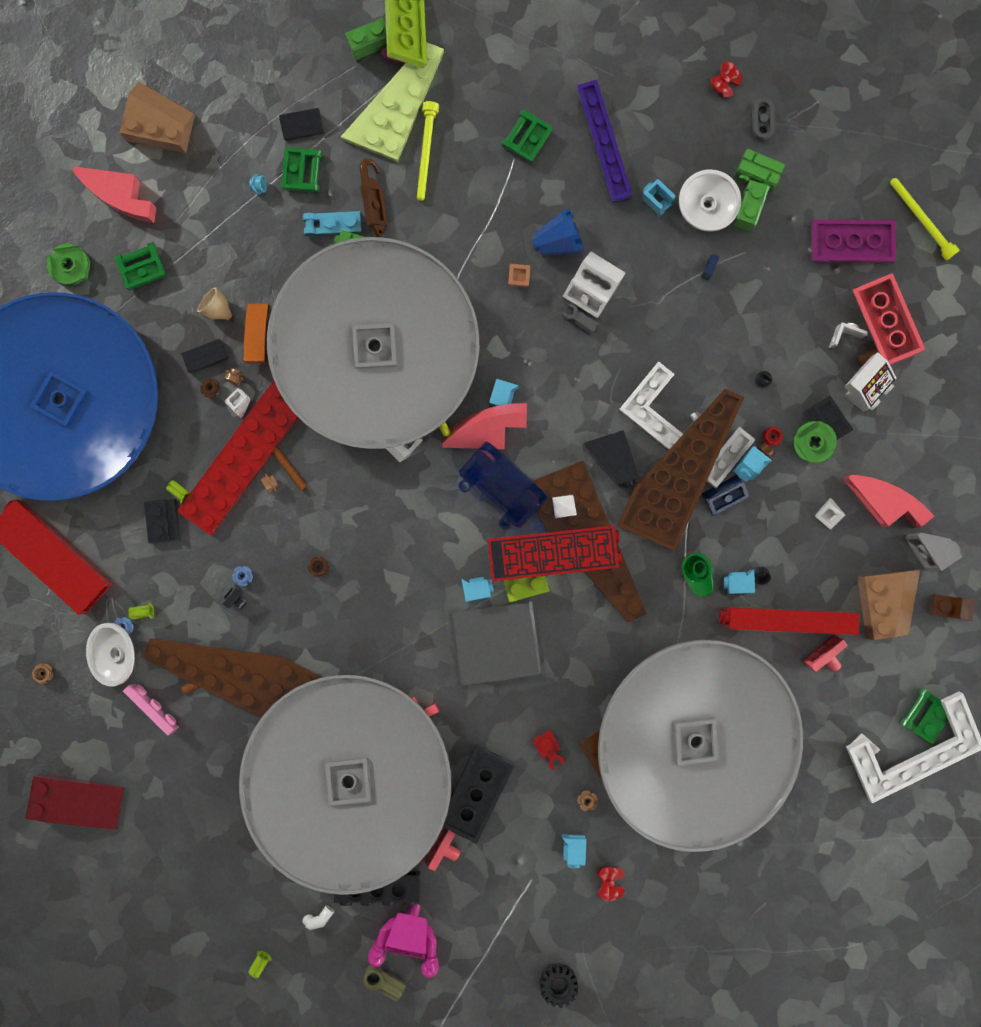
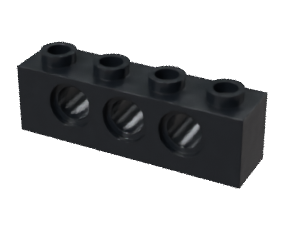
M409 871L398 880L382 887V893H375L372 890L358 894H334V903H339L340 906H350L352 903L370 906L375 902H382V905L385 906L394 905L395 902H403L404 905H415L416 902H420L421 871ZM400 884L404 887L405 891L397 893L394 891L393 886Z

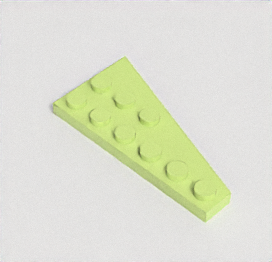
M426 42L427 65L424 68L405 63L344 132L341 140L398 162L444 54V49Z

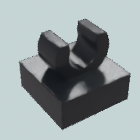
M234 583L221 599L222 604L228 609L233 604L242 609L246 604V600L240 596L243 593L242 589Z

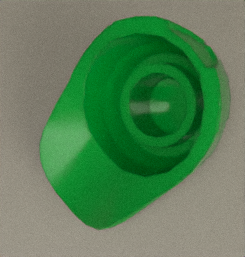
M696 552L686 556L681 568L691 591L699 597L711 595L713 592V563L702 553Z

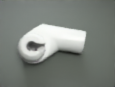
M326 905L319 916L306 915L303 918L305 928L313 930L324 927L334 913V910Z

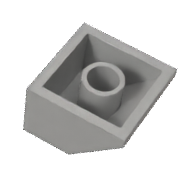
M914 533L903 536L926 571H942L962 558L960 547L951 539L926 533Z

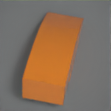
M248 304L244 333V362L246 364L268 363L267 331L269 304Z

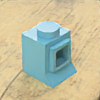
M657 179L654 183L650 182L645 186L642 200L660 218L674 205L675 195ZM656 194L663 199L660 203L654 198Z
M496 379L489 406L495 407L511 404L514 391L519 388V385Z
M753 446L748 454L742 457L733 472L742 480L748 482L755 479L772 460Z
M754 569L749 570L747 573L731 572L729 576L723 577L722 587L726 589V594L755 593Z
M484 577L469 579L470 583L462 579L466 601L491 597L490 592H494L492 579L484 580Z
M561 834L565 841L563 859L566 860L567 867L580 868V865H585V835Z

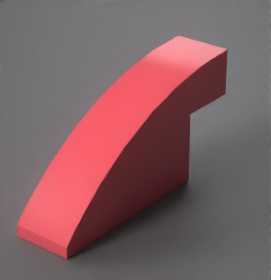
M73 166L75 175L103 203L125 216L139 221L154 223L156 207L151 201L137 200L140 181L134 174Z
M527 403L499 405L481 410L462 419L449 428L451 432L449 436L445 437L443 435L442 448L505 449V427L526 428Z
M849 475L843 478V481L882 527L890 526L902 515L908 519L914 528L922 527L934 517L915 497L888 482L860 475Z

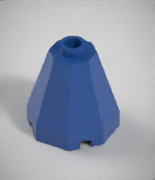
M570 209L560 212L534 234L535 239L532 240L536 252L540 251L541 255L578 254L584 252L576 222L572 220L573 214Z

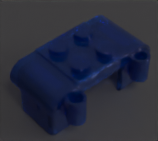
M488 441L458 471L461 478H463L459 483L460 491L468 492L475 485L505 513L499 520V526L502 529H508L512 524L515 527L521 528L548 499V496L540 487ZM464 482L468 483L469 487H466Z

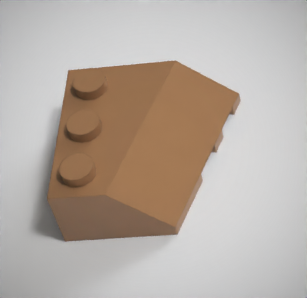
M139 82L128 94L120 134L127 142L186 154L195 114Z
M920 569L857 577L866 639L879 640L909 634Z

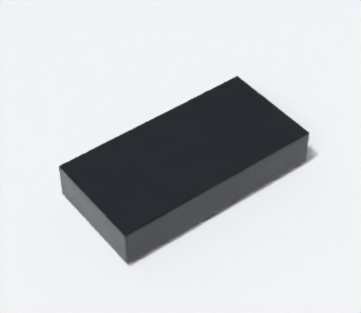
M221 339L181 353L188 373L196 372L228 359Z

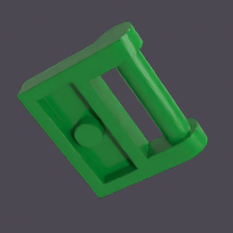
M522 110L519 114V120L508 137L504 138L500 145L505 150L513 152L532 164L553 131V127L528 111ZM526 122H529L531 125L519 144H514L513 142Z
M285 147L282 190L319 193L318 173L322 151ZM306 158H312L310 183H304Z
M150 242L146 247L123 256L119 254L114 257L128 291L167 276L154 242ZM151 254V258L126 267V263Z
M921 688L918 693L920 696L906 718H902L900 724L926 742L933 744L948 718L940 699ZM926 701H930L929 706L915 726L913 724L914 720Z

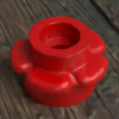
M771 426L763 431L762 438H764V443L768 446L773 445L775 447L781 443L783 434L777 427Z

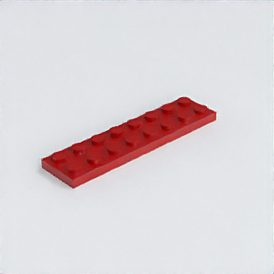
M274 380L177 510L178 513L210 536L214 534L270 458L273 450L281 443L299 418L284 401Z

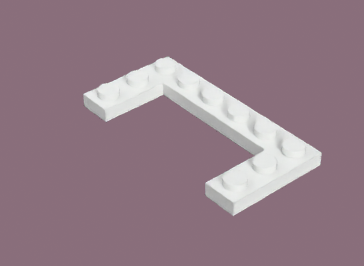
M658 361L619 411L669 450L683 433L649 407L674 376V373ZM738 427L722 446L707 482L714 488H717L756 439L741 427Z
M959 691L940 700L955 737L890 769L881 772L870 743L865 737L846 746L868 800L871 803L981 750V736L963 693Z

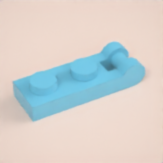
M360 211L303 214V221L306 222V227L304 228L305 236L340 235L341 230L351 232L352 234H362ZM314 222H320V227L315 228Z

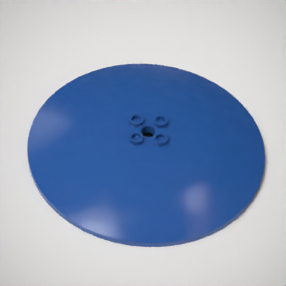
M59 292L38 293L21 297L1 306L0 488L24 498L59 501L82 497L107 486L123 474L137 459L145 447L155 423L158 407V383L155 367L144 342L132 326L119 314L93 299L80 295ZM63 394L64 401L57 405L55 403L56 395Z

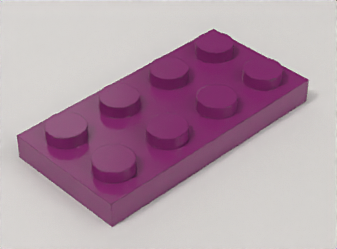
M895 220L811 221V262L894 263L896 261Z

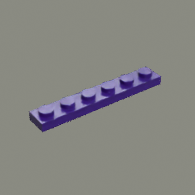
M593 80L577 85V91L611 201L614 203L631 198V188L598 82Z

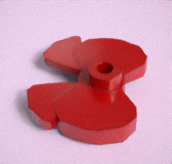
M729 61L722 63L719 76L710 79L712 89L718 94H722V98H729L733 95V91L728 85L729 82L737 86L741 85L742 82L741 72Z
M610 866L600 868L597 875L601 879L602 887L597 895L605 901L620 899L624 895L625 889L614 885V881L625 876L623 870L618 866L615 868Z

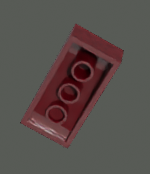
M40 773L33 776L25 819L45 823L116 830L125 787Z

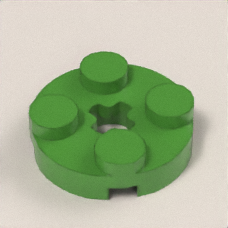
M70 243L60 244L53 249L55 251L52 252L51 256H48L46 263L48 273L58 283L73 286L88 279L90 271L89 257L84 250ZM67 260L73 263L70 269L64 267L67 264Z
M822 421L805 423L798 429L794 437L795 451L802 459L809 462L819 463L827 460L832 456L837 446L835 431L831 426ZM812 436L815 438L820 437L819 447L810 445Z

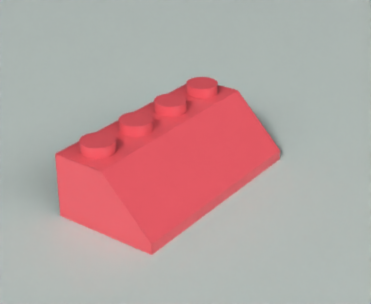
M893 273L852 290L879 354L890 365L926 350Z

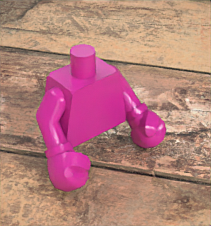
M417 904L408 905L406 914L397 913L396 918H390L380 929L378 938L368 953V962L371 966L375 968L380 967L386 958L387 952L423 959L421 971L426 978H432L437 974L439 969L436 953L437 940L432 927L427 924V919L419 917L421 906Z

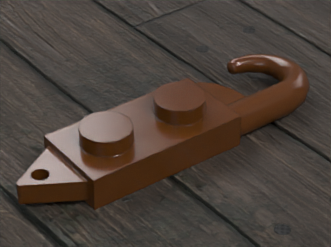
M366 158L361 161L359 166L362 183L360 187L366 222L376 237H382L385 227L388 226L382 186L375 179L369 177L367 165H371L377 174L380 170L374 160Z

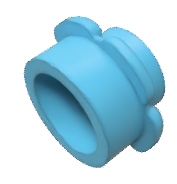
M255 174L250 179L249 186L251 191H254L257 195L266 192L267 183L264 176Z

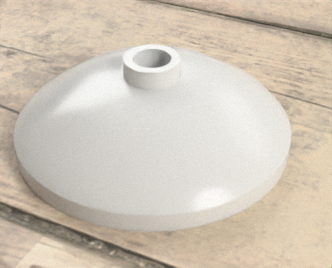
M702 170L693 174L685 181L679 194V208L682 216L691 226L701 231L713 232L727 227L737 217L741 207V194L737 184L730 176L718 170ZM704 203H710L711 207H705Z
M104 623L95 627L89 635L86 645V658L89 669L97 681L106 686H117L124 683L131 675L135 662V651L129 635L122 627L114 623Z

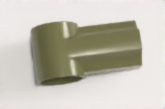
M369 965L365 969L364 984L368 989L376 990L396 1002L400 999L406 983L383 971L381 967L375 968ZM372 973H375L379 976V978L375 981H372L368 978V976Z

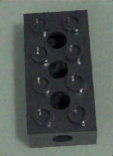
M476 744L451 795L448 814L443 828L477 844L514 768V762ZM489 770L492 775L485 779L481 777L480 772ZM479 789L482 795L475 798L471 795V791ZM470 809L473 814L466 817L462 814V810Z

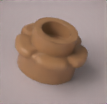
M233 368L230 371H225L224 379L227 382L239 386L241 381H244L240 371Z
M265 474L266 476L261 478V481L268 493L276 492L275 487L278 486L275 478L273 475L268 476Z
M48 664L36 665L32 671L33 679L39 684H46L47 681L53 678L52 667Z
M586 790L578 796L577 803L580 805L581 810L585 812L588 810L593 811L597 807L598 797L595 793Z

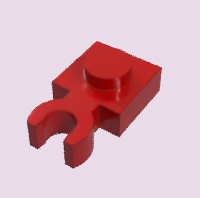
M551 729L532 739L542 759L547 756L549 757L548 764L552 770L555 769L553 765L555 759H559L562 765L565 764L563 757L556 753L561 748Z

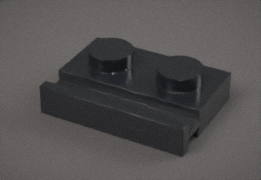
M831 395L804 412L810 421H822L831 426L835 431L837 440L853 431V428Z
M176 499L144 502L148 543L180 540Z

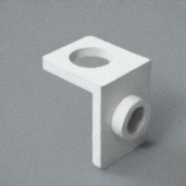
M842 322L836 327L829 348L833 349L837 346L842 332L860 339L867 336L868 332L859 329L857 324Z

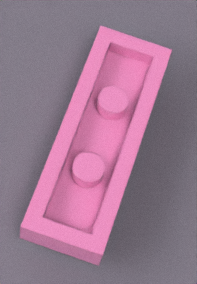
M131 684L123 690L167 736L173 734L179 728L175 724L177 722L175 718L170 714H165L161 710L162 706L155 699L151 700L146 695L147 691L141 685Z

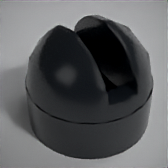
M768 371L759 372L755 376L756 385L760 388L768 387L772 383V375ZM763 375L764 377L769 379V382L761 378L760 376Z
M760 566L754 570L755 583L765 585L771 580V575L767 568Z

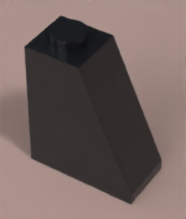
M624 430L583 443V449L617 486L622 484L624 488L635 484L634 480H637L639 476Z

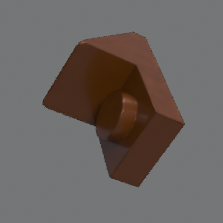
M933 594L930 615L973 621L975 600Z

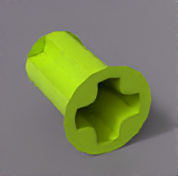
M174 480L166 487L168 492L180 500V504L191 493V491L188 492Z
M152 603L144 606L129 607L128 615L131 620L146 617L153 619L154 608Z
M257 951V957L248 973L252 977L259 978L267 962L272 960L270 955L264 951Z

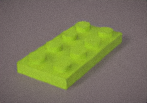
M385 0L387 57L424 68L427 65L424 0Z

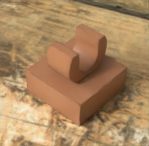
M510 264L508 286L529 288L531 266Z

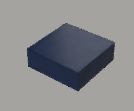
M714 254L710 256L702 273L703 279H710L719 256Z

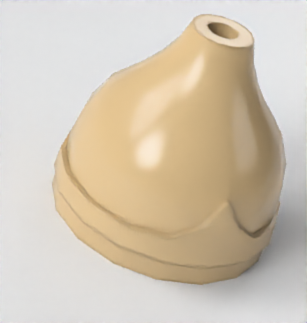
M212 288L204 296L197 309L200 315L212 320H229L233 315L229 309L226 296L217 288Z

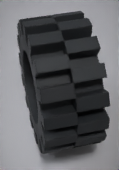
M559 963V966L552 964L551 968H545V973L542 972L539 983L541 996L543 999L545 998V1002L547 1004L551 1003L553 1007L559 1005V1008H563V1004H566V1006L570 1005L569 1002L575 1000V995H578L579 989L574 971L570 970L569 966L563 967V964ZM555 978H562L567 982V988L564 992L556 993L551 989V982Z

